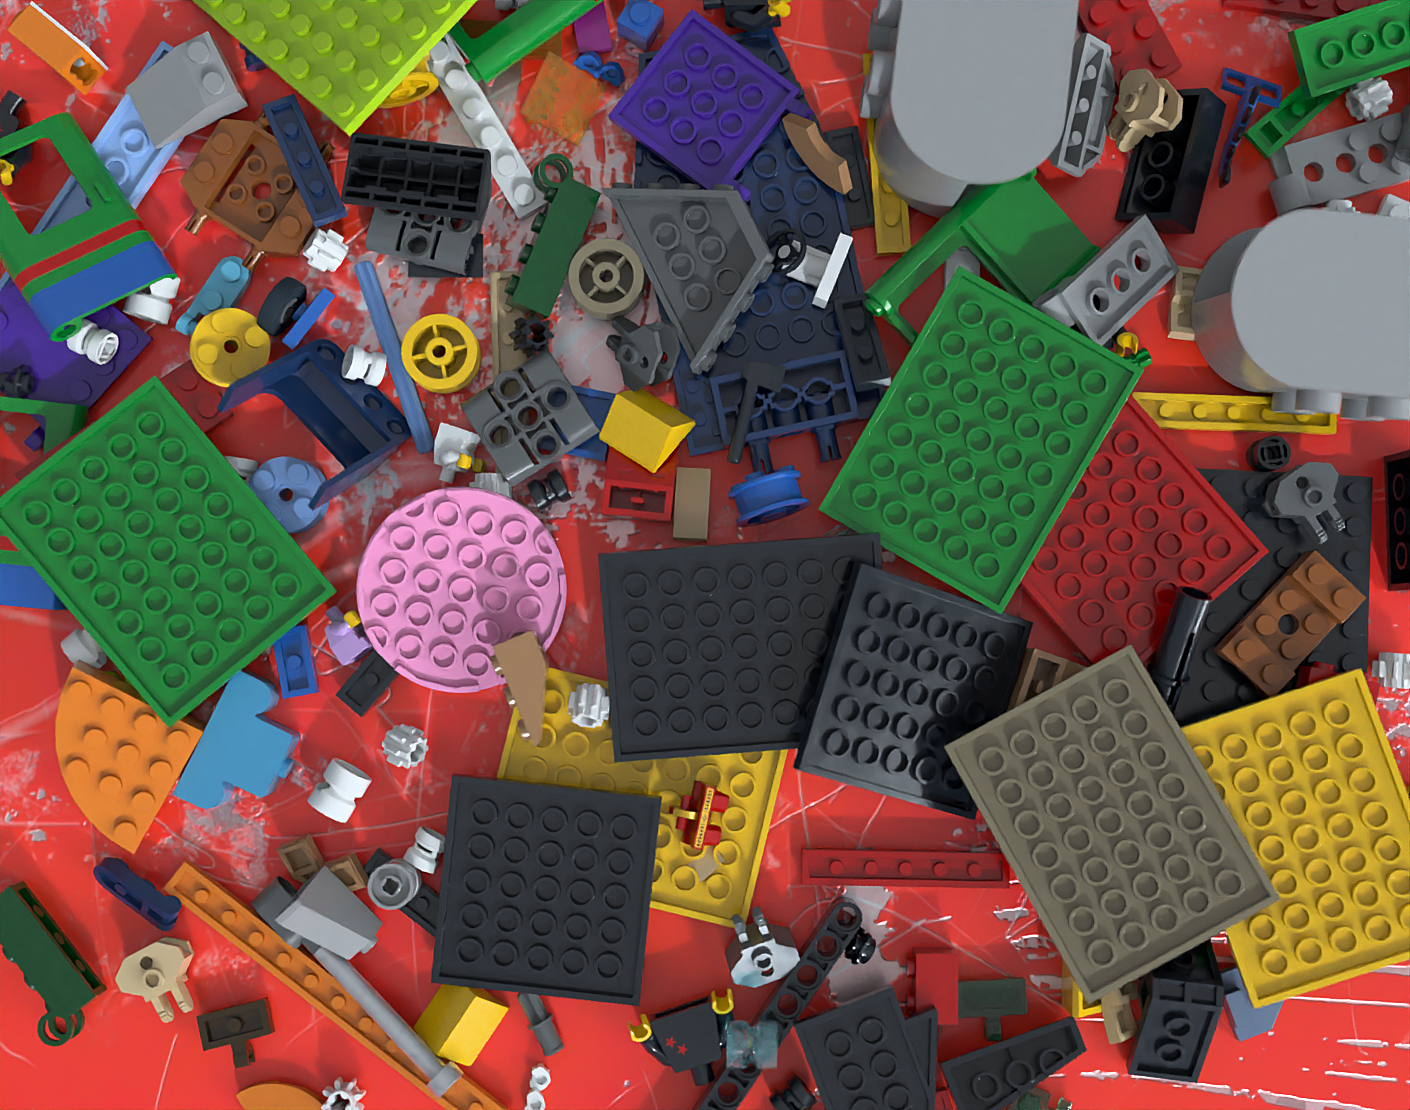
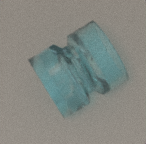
M727 1020L726 1068L746 1069L750 1063H753L757 1069H777V1021H757L754 1026H750L747 1021Z

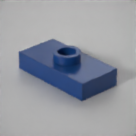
M324 287L309 306L303 302L291 317L296 323L282 339V342L293 350L335 295Z
M308 625L293 627L273 644L283 699L320 692Z

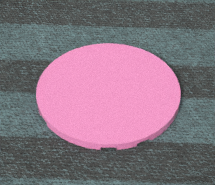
M460 486L436 489L421 494L398 507L380 524L372 535L361 559L356 592L357 605L364 631L378 654L394 670L421 686L444 692L468 693L478 692L482 689L507 683L504 675L497 676L489 656L495 654L493 646L528 631L536 630L542 647L546 652L556 636L563 619L567 585L560 552L546 527L533 513L517 501L503 494L478 487Z

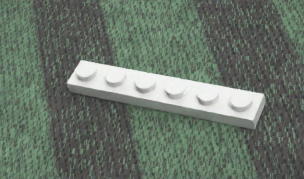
M446 33L430 51V59L427 62L431 73L438 77L441 90L475 147L489 149L491 153V174L521 222L545 208L547 201L543 200V193L535 187L532 174L478 83L467 72L464 66L466 65L465 61Z

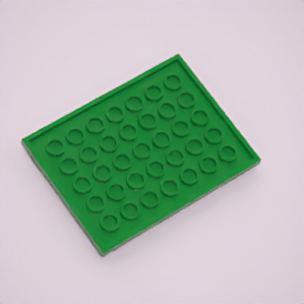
M958 266L818 510L859 534L880 533L882 547L995 612L1002 614L1144 369Z
M155 375L0 497V529L168 728L174 726L337 592L336 588Z

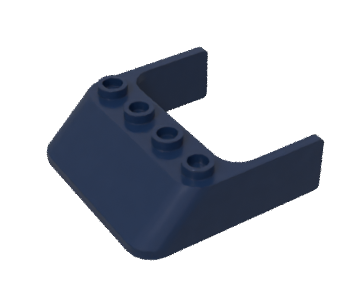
M327 339L314 340L233 382L228 386L217 406V409L224 413L258 394L269 393L275 395L284 402L342 464L345 470L322 483L309 502L308 507L312 511L372 474L411 436L407 419L376 386L366 384L360 378L351 380L342 376V364L345 353L334 342Z

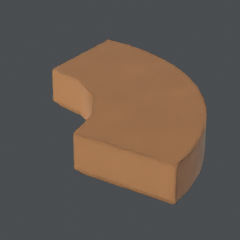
M793 113L785 116L782 121L787 135L805 164L824 183L845 195L852 189L846 159L830 149L829 145L821 137L814 121Z

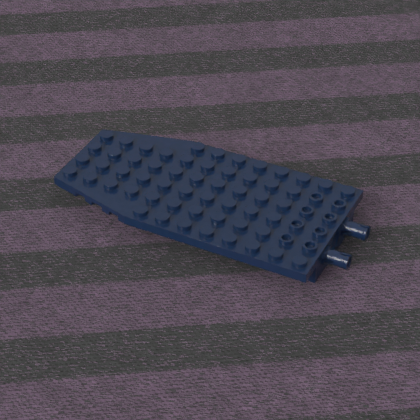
M772 27L763 28L757 33L747 31L728 35L798 87L800 95L797 97V100L809 107L804 97L805 93L800 83L797 82ZM659 50L639 54L638 77ZM813 112V114L811 115V117H812V120H811V121H814V122L816 123L817 128H818V130H819V133H820L821 137H822L823 140L829 145L830 149L832 150V148H831V146H830L828 140L825 139V137H824V135H823V133H822V131H821V129H820V127H819L820 124H819V122H818V120H817V118H816V116H815V114H814V112ZM785 113L734 180L751 192L749 195L751 198L747 205L765 241L778 230L792 228L803 235L807 246L832 255L840 233L852 237L843 195L818 178L799 156L787 135L782 121L787 116ZM636 140L635 189H645V184L648 183L664 184L666 189H679L680 184H694ZM787 234L791 244L793 240L800 242L797 235ZM781 237L775 241L770 249L774 258L776 257V249L781 244ZM853 240L825 309L812 304L818 289L817 287L787 275L771 273L764 283L759 281L752 292L755 295L752 304L746 312L740 311L733 322L736 324L733 334L726 342L721 341L715 351L717 358L707 372L703 370L700 375L693 373L690 367L691 361L679 339L681 350L672 375L680 412L693 419L696 424L686 435L690 457L730 449L746 382L742 377L744 364L753 361L786 367L780 394L758 386L744 445L745 448L749 449L753 473L762 471L760 462H763L765 475L774 473L775 469H773L768 443L771 440L811 432L816 436L820 463L829 462L828 448L830 449L832 461L842 458L835 429L840 425L871 419L886 393L885 386L856 392L833 308V299L864 293ZM783 265L774 269H782ZM655 291L661 321L667 320L671 323Z

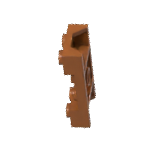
M1316 550L1305 551L1212 651L1234 665L1254 684L1257 693L1262 698L1275 696L1295 675L1293 672L1295 668L1337 623H1344L1366 597ZM1283 615H1289L1294 621V629L1287 635L1281 632L1278 625Z

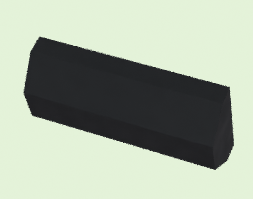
M354 132L351 135L341 200L344 204L481 221L487 209L491 186V153L489 149Z

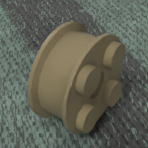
M614 239L594 240L578 250L570 263L568 272L570 289L576 303L587 314L598 319L611 320L616 316L623 317L639 304L645 288L643 266L636 252L625 243ZM604 276L612 277V280L609 282L601 281Z

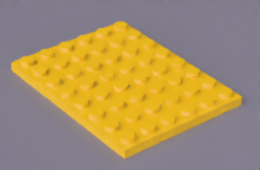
M548 667L542 741L536 746H533L531 739L524 741L517 724L522 717L518 708L514 707L497 778L662 796L650 908L735 928L731 916L739 913L746 925L788 749L614 762L611 712H609L608 720L603 719L602 725L595 728L578 726L577 723L571 721V715L568 714L570 692H576L578 685L581 686L583 683L600 685L603 689L606 688L607 696H609L608 681ZM694 781L707 783L715 787L717 791L729 796L728 807L725 813L711 811L708 822L720 826L722 831L719 845H713L715 847L713 858L719 867L700 883L696 870L687 864L692 860L703 857L706 850L711 846L703 845V849L699 850L682 843L683 830L675 829L678 816L668 813L670 805L680 806L683 794H692ZM717 850L725 859L723 863L717 858Z
M1356 668L1180 727L1281 898L1279 901L1224 930L1251 1007L1257 1009L1410 959V799L1361 668Z

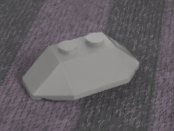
M1089 33L1081 34L1074 43L1064 128L1060 140L1048 156L1052 166L1075 177L1083 176L1085 171L1102 157L1107 136L1106 131L1108 130L1116 95L1114 72L1109 59L1111 56V46Z

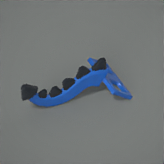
M1224 67L1222 71L1220 89L1242 97L1237 103V113L1221 154L1218 169L1219 188H1223L1231 180L1230 166L1232 157L1250 121L1257 101L1275 108H1279L1281 104L1282 86ZM1227 76L1241 80L1244 83V88L1229 84L1226 81ZM1261 87L1273 91L1276 94V99L1260 94Z

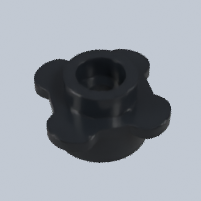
M860 927L845 948V958H851V963L857 965L859 962L861 964L867 963L874 954L876 940L872 938L870 933H865L864 928Z

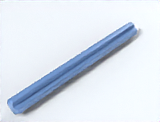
M370 261L360 262L354 266V271L382 351L386 355L387 365L417 451L420 454L431 452L434 450L435 441L413 378L404 367L401 356L402 347L376 272Z

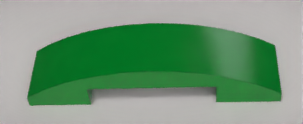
M1300 85L1281 101L1279 108L1274 107L1243 135L1266 160L1351 85L1304 100Z

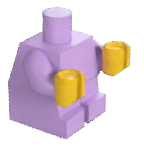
M335 605L325 612L332 623L324 628L331 650L342 665L358 662L374 649L364 631L362 620L356 611L353 610L343 614L338 606Z

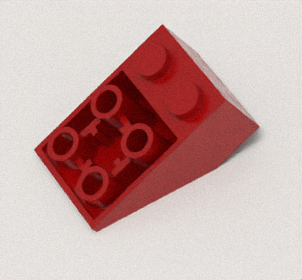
M679 445L655 473H652L610 446L601 506L602 516L671 524Z

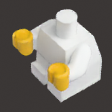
M442 422L440 423L434 442V463L443 466L440 480L453 483L456 471L465 473L469 467H472V471L478 473L485 472L487 462L474 457L477 445H482V440L478 434Z

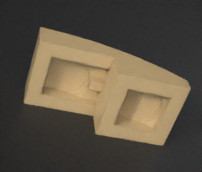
M1178 266L1180 271L1172 277L1167 338L1196 341L1192 328L1191 308L1193 293L1202 269Z
M677 467L673 540L707 542L711 469Z
M1133 980L1101 997L1103 1021L1109 1044L1123 1042L1136 1034L1137 1026L1129 1005V1001L1138 998Z

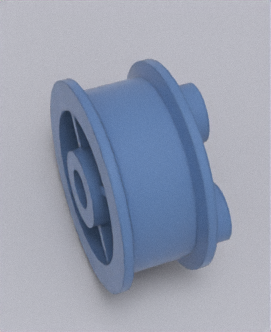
M277 457L268 460L254 472L249 481L250 488L288 533H301L315 527L324 518L330 501L314 511L308 507L309 502L321 484L327 480L317 467L297 458ZM291 490L293 497L288 501L287 493Z

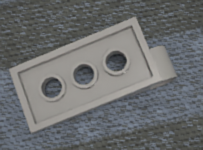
M1400 112L1285 145L1275 151L1269 157L1275 180L1270 182L1268 187L1278 217L1297 210L1319 208L1325 206V203L1330 200H1346L1410 181V166L1395 157V150L1404 125ZM1370 147H1375L1381 151V163H1374L1369 159L1368 149ZM1337 157H1345L1349 160L1351 168L1348 173L1341 172L1337 168ZM1305 166H1312L1318 171L1319 178L1317 182H1311L1305 178Z
M1144 214L1133 219L1075 275L1064 278L1055 288L1039 296L1031 306L1067 327H1071L1076 323L1085 337L1102 346L1180 269L1148 217ZM1136 255L1141 260L1140 271L1135 266L1134 259ZM1115 274L1121 281L1119 290L1114 285ZM1094 294L1100 300L1099 311L1093 305Z

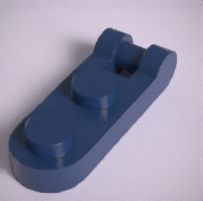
M105 857L94 867L93 874L101 886L161 931H170L175 927L182 905L177 897H165L156 890L149 880L140 878L129 870L127 864L119 858Z

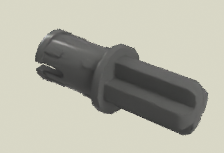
M518 993L517 999L529 1021L527 1028L528 1030H533L544 1056H551L564 1048L565 1044L562 1042L551 1020L553 1014L547 1012L539 995Z

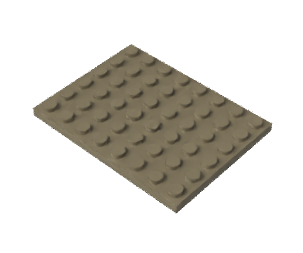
M1132 645L1119 650L944 746L951 762L1088 1004L1281 899Z

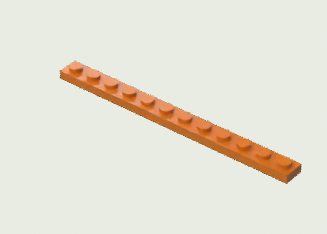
M190 860L184 861L163 890L171 896L177 897L181 904L446 1110H510L465 1074L437 1099L426 1087L430 1082L426 1075L315 957L301 946L293 948L287 944L256 911ZM439 1057L446 1065L449 1063L445 1058Z

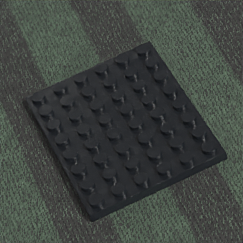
M1196 468L1269 552L1211 602L1187 673L1190 676L1189 685L1182 688L1173 715L1179 727L1266 699L1257 693L1254 684L1234 665L1216 655L1212 650L1305 551L1316 550L1358 589L1366 599L1344 623H1337L1293 671L1295 675L1276 695L1295 689L1300 665L1313 667L1314 661L1334 665V672L1339 674L1347 672L1348 669L1353 670L1356 668H1361L1362 672L1367 673L1373 477L1339 475L1333 495L1337 502L1333 506L1340 514V517L1343 518L1346 527L1336 532L1320 513L1316 516V519L1325 530L1328 539L1322 544H1318L1313 540L1302 523L1296 524L1292 518L1270 517L1262 506L1268 485L1285 473ZM1283 615L1278 625L1281 632L1287 635L1293 631L1294 621L1289 615Z
M880 533L598 553L614 762L798 749L855 562L863 563L882 570Z

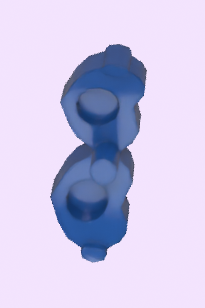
M595 51L584 52L573 62L579 70H586L593 74L595 78L601 76L603 80L610 81L615 87H620L625 81L624 71L618 62L603 64L601 57Z

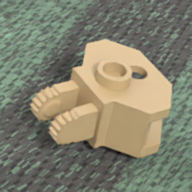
M1146 68L1130 70L1120 82L1119 102L1114 107L1118 114L1107 128V135L1112 141H1116L1115 144L1118 150L1125 153L1135 148L1134 146L1140 142L1144 135L1152 137L1156 132L1172 131L1182 119L1183 98L1168 80L1164 78L1155 79L1153 74ZM1168 95L1167 102L1163 104L1164 97Z
M166 936L124 958L115 981L121 992L143 996L146 1003L151 1000L160 1019L167 1023L173 1020L174 1011L165 994L166 992L171 990L182 1012L187 1013L194 1008L192 997H190L184 982L188 980L186 971L195 952L189 940Z

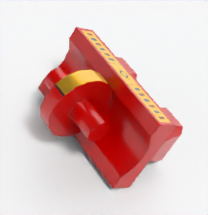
M694 781L692 794H683L680 806L670 805L668 813L678 816L675 829L683 830L681 842L690 845L693 849L699 850L703 849V845H719L722 834L721 827L708 822L711 811L725 813L728 807L729 796L717 791L715 787L707 783Z

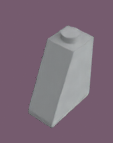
M325 865L299 888L275 918L279 925L348 960L359 951L363 954L367 953L379 940L376 933L383 924Z

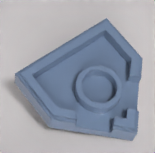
M1233 965L1220 970L1224 984L1223 1007L1235 1039L1241 1042L1272 1030L1284 1000L1254 1009L1250 1005L1237 966Z

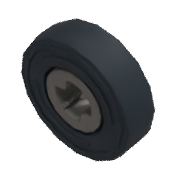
M287 276L274 286L262 304L257 318V325L267 332L268 335L277 337L292 324L294 320L291 317L305 301L306 286L292 277Z

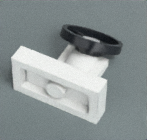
M784 228L778 230L766 241L769 249H771L775 241L781 237V244L775 252L776 257L771 262L774 265L771 273L787 275L817 287L818 289L812 304L825 309L853 238L840 233L832 255L807 246L803 235L795 229ZM787 234L797 235L800 242L793 240L791 244ZM783 265L782 269H774Z

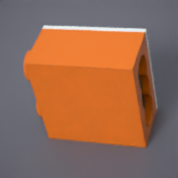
M33 1L14 16L11 26L7 29L32 53L83 95H86L109 68L83 42Z

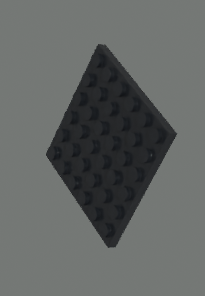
M855 562L792 768L975 820L978 808L946 753L944 746L1007 712L1033 622L1004 612L999 614L987 606L863 563Z
M454 773L451 780L431 983L639 1006L662 796Z

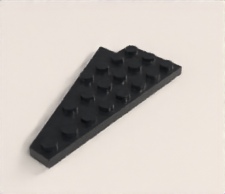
M890 984L793 1022L826 1110H935L938 1012L935 1006L904 1017L893 987Z

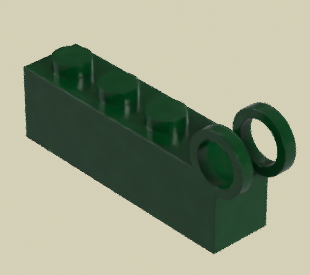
M558 153L547 155L533 170V183L539 191L545 193L543 200L547 201V205L543 213L538 212L530 228L531 231L535 232L530 244L525 243L517 259L522 264L517 275L512 274L504 289V293L508 294L505 301L506 305L528 315L536 313L541 321L548 318L551 314L569 271L570 263L578 250L601 195L600 192L572 179L573 166L570 160ZM545 166H553L560 173V183L552 182L547 178Z
M22 881L11 885L0 893V944L3 946L2 951L5 957L10 962L16 963L24 973L25 983L32 990L37 991L45 1001V1008L48 1013L41 1017L37 1026L40 1040L48 1046H60L83 1030L85 1016L82 1009L104 993L107 988L27 884ZM74 1014H75V1016H76V1018H77V1027H76V1029H75L74 1020H73V1018H72V1015H74ZM56 1017H60L65 1021L67 1025L66 1033L58 1029ZM47 1020L50 1032L56 1038H58V1040L52 1039L47 1035L45 1030V1024Z

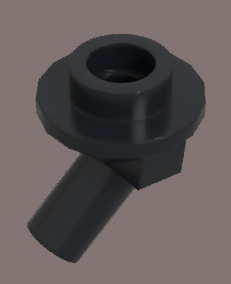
M25 364L20 365L11 372L1 373L0 391L5 388L6 391L12 392L16 398H23L26 393H30L33 389L34 373H30L29 366Z

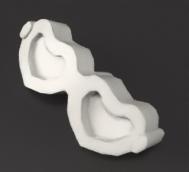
M542 1063L532 1067L531 1090L527 1093V1102L524 1105V1110L545 1109L544 1097L540 1091L548 1086L551 1078L548 1069Z

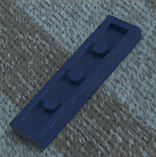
M291 94L262 105L265 116L315 228L348 216L295 95Z

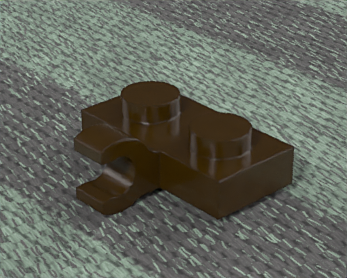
M268 997L196 1016L203 1051L231 1044L236 1069L255 1062V1053L249 1039L275 1032Z

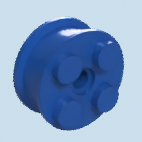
M794 465L781 467L768 475H765L764 471H757L744 477L745 482L730 487L728 498L735 500L740 516L736 521L737 526L749 527L768 523L806 508L810 502L808 498L802 497L797 481L801 477L800 471L795 470Z

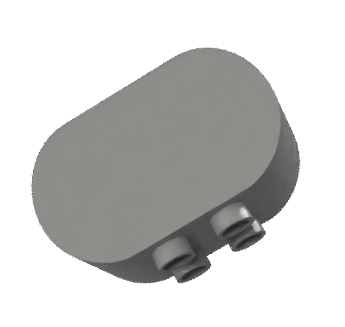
M878 0L877 8H873L869 26L867 50L873 51L869 75H865L863 80L859 117L875 119L873 150L878 169L883 179L899 198L924 214L942 218L976 184H992L1015 179L1032 171L1050 155L1060 140L1065 123L1079 0Z
M1321 209L1297 210L1274 219L1265 227L1253 228L1233 236L1211 255L1203 267L1195 286L1191 319L1198 348L1207 363L1219 376L1242 390L1273 394L1272 412L1314 415L1315 413L1340 414L1341 419L1384 422V419L1410 421V218Z

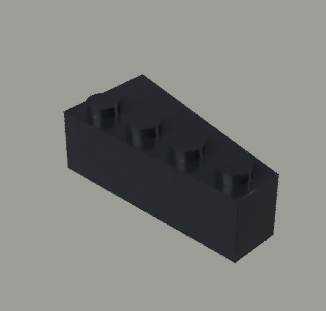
M1069 1016L939 1063L955 1110H1002L1011 1102L1033 1089L1044 1079L1050 1077L1086 1052L1087 1049L1075 1018Z

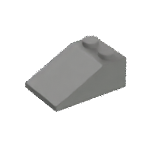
M208 31L176 46L126 87L157 150L249 106L220 45Z

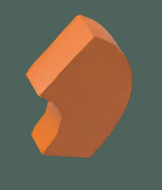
M280 1081L256 1083L235 1094L244 1110H321V1106L325 1103L322 1098L306 1087H299Z

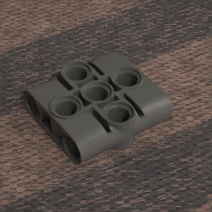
M492 182L487 209L481 221L470 220L468 226L462 230L454 229L456 222L461 220L460 218L436 215L431 221H422L424 216L422 213L406 211L390 213V209L374 208L366 236V249L408 260L417 265H427L467 275L468 271H465L467 265L465 260H468L470 253H474V248L471 245L472 238L476 234H481L491 199ZM416 241H426L427 247L422 253L414 254L411 252L412 246Z
M547 348L514 370L500 373L496 377L495 382L460 404L495 463L512 487L550 463L559 462L567 452L600 432ZM522 372L526 373L527 377L536 389V392L532 391L531 387L521 374ZM518 381L520 385L518 393L513 397H506L504 393L506 385L509 382ZM558 391L566 392V403L561 407H553L551 404L552 396ZM491 392H495L497 398L506 410L505 412H503V410L501 409L500 405L498 404V402L496 401ZM531 409L537 410V421L531 426H524L522 422L524 413ZM555 423L558 424V426H559L560 429L562 430L563 434L565 435V437H566L567 440L569 441V444H568V445H566V443H565V441L563 440L562 436L560 435V433H559L558 430L556 429V427H555V425H554ZM507 428L509 432L507 441L501 445H496L494 442L495 432L498 429ZM547 438H554L556 441L555 451L552 454L543 455L540 450L542 442ZM524 443H526V444L528 445V447L530 448L531 452L534 454V456H535L536 459L538 460V462H539L538 464L535 463L534 459L532 458V456H531L530 453L528 452V450H527V448L525 447Z

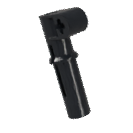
M1189 586L1178 587L1154 662L1148 664L1146 670L1172 715H1174L1182 688L1189 685L1190 676L1187 673L1213 598L1207 592Z

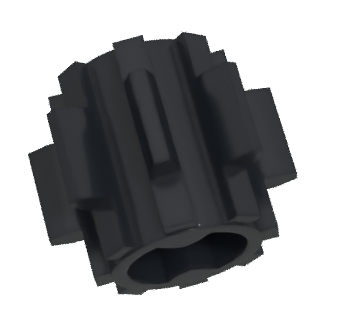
M532 313L527 316L526 320L520 317L514 321L516 325L514 327L515 331L508 333V336L514 340V351L520 349L523 351V354H526L527 358L535 356L536 351L540 353L546 348L548 349V340L554 338L552 332L549 331L548 326L550 324L548 320L543 322L540 320V317H537L536 313Z

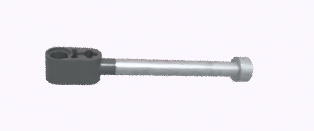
M277 876L252 901L254 909L287 944L293 948H298L303 944L426 1075L430 1080L426 1087L439 1099L464 1073L452 1060L446 1065L436 1056L432 1049L346 958L279 925L275 921V918L297 892L286 879Z

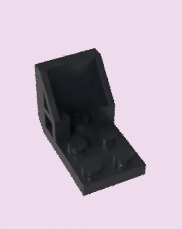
M1211 939L1203 941L1138 977L1137 995L1142 1015L1126 1062L1128 1075L1197 1083L1224 1004V984Z

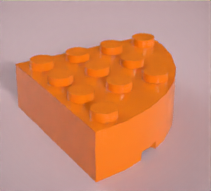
M78 660L72 667L61 692L56 715V751L61 774L73 800L87 819L108 839L134 854L201 738L206 723L187 714L174 726L168 728L133 686Z

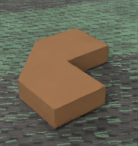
M310 833L282 843L276 849L292 879L305 883L325 865L352 892L368 885L369 878L355 852L325 862Z

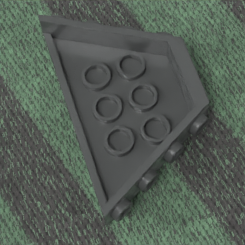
M612 183V188H601L604 195L610 199L672 325L677 329L678 337L691 361L690 367L693 373L700 375L703 370L707 372L717 358L715 351L721 341L726 342L736 328V324L733 322L740 311L746 312L755 298L752 292L759 281L764 283L774 267L771 264L774 257L744 197L738 190H734V186L725 184L713 185V190H700V186L696 184H680L679 189H666V185L659 183L645 184V189L632 188L633 185L629 183Z

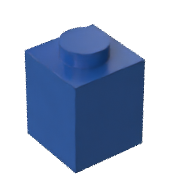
M629 0L617 19L618 36L648 52L664 26V11L648 0Z

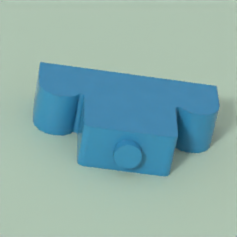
M243 668L228 681L173 795L200 808L209 809L228 802L233 795V785L258 797L270 795L275 791L281 777L285 779L293 767L294 760L291 759V756L301 737L299 732L264 715L265 712L274 709L278 704L280 696L276 684L246 668Z

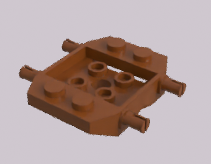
M263 110L256 121L254 120L253 122L221 119L180 180L192 204L196 207L194 215L184 229L197 237L206 221L212 222L214 220L252 245L251 251L241 265L253 273L264 256L267 258L269 256L272 258L298 257L309 237L316 229L276 138L268 130L270 125ZM322 140L319 150L325 163L335 150V147ZM250 145L255 146L232 183L227 187L219 203L215 201V198ZM261 184H269L271 186L270 195L263 200L256 199V188Z

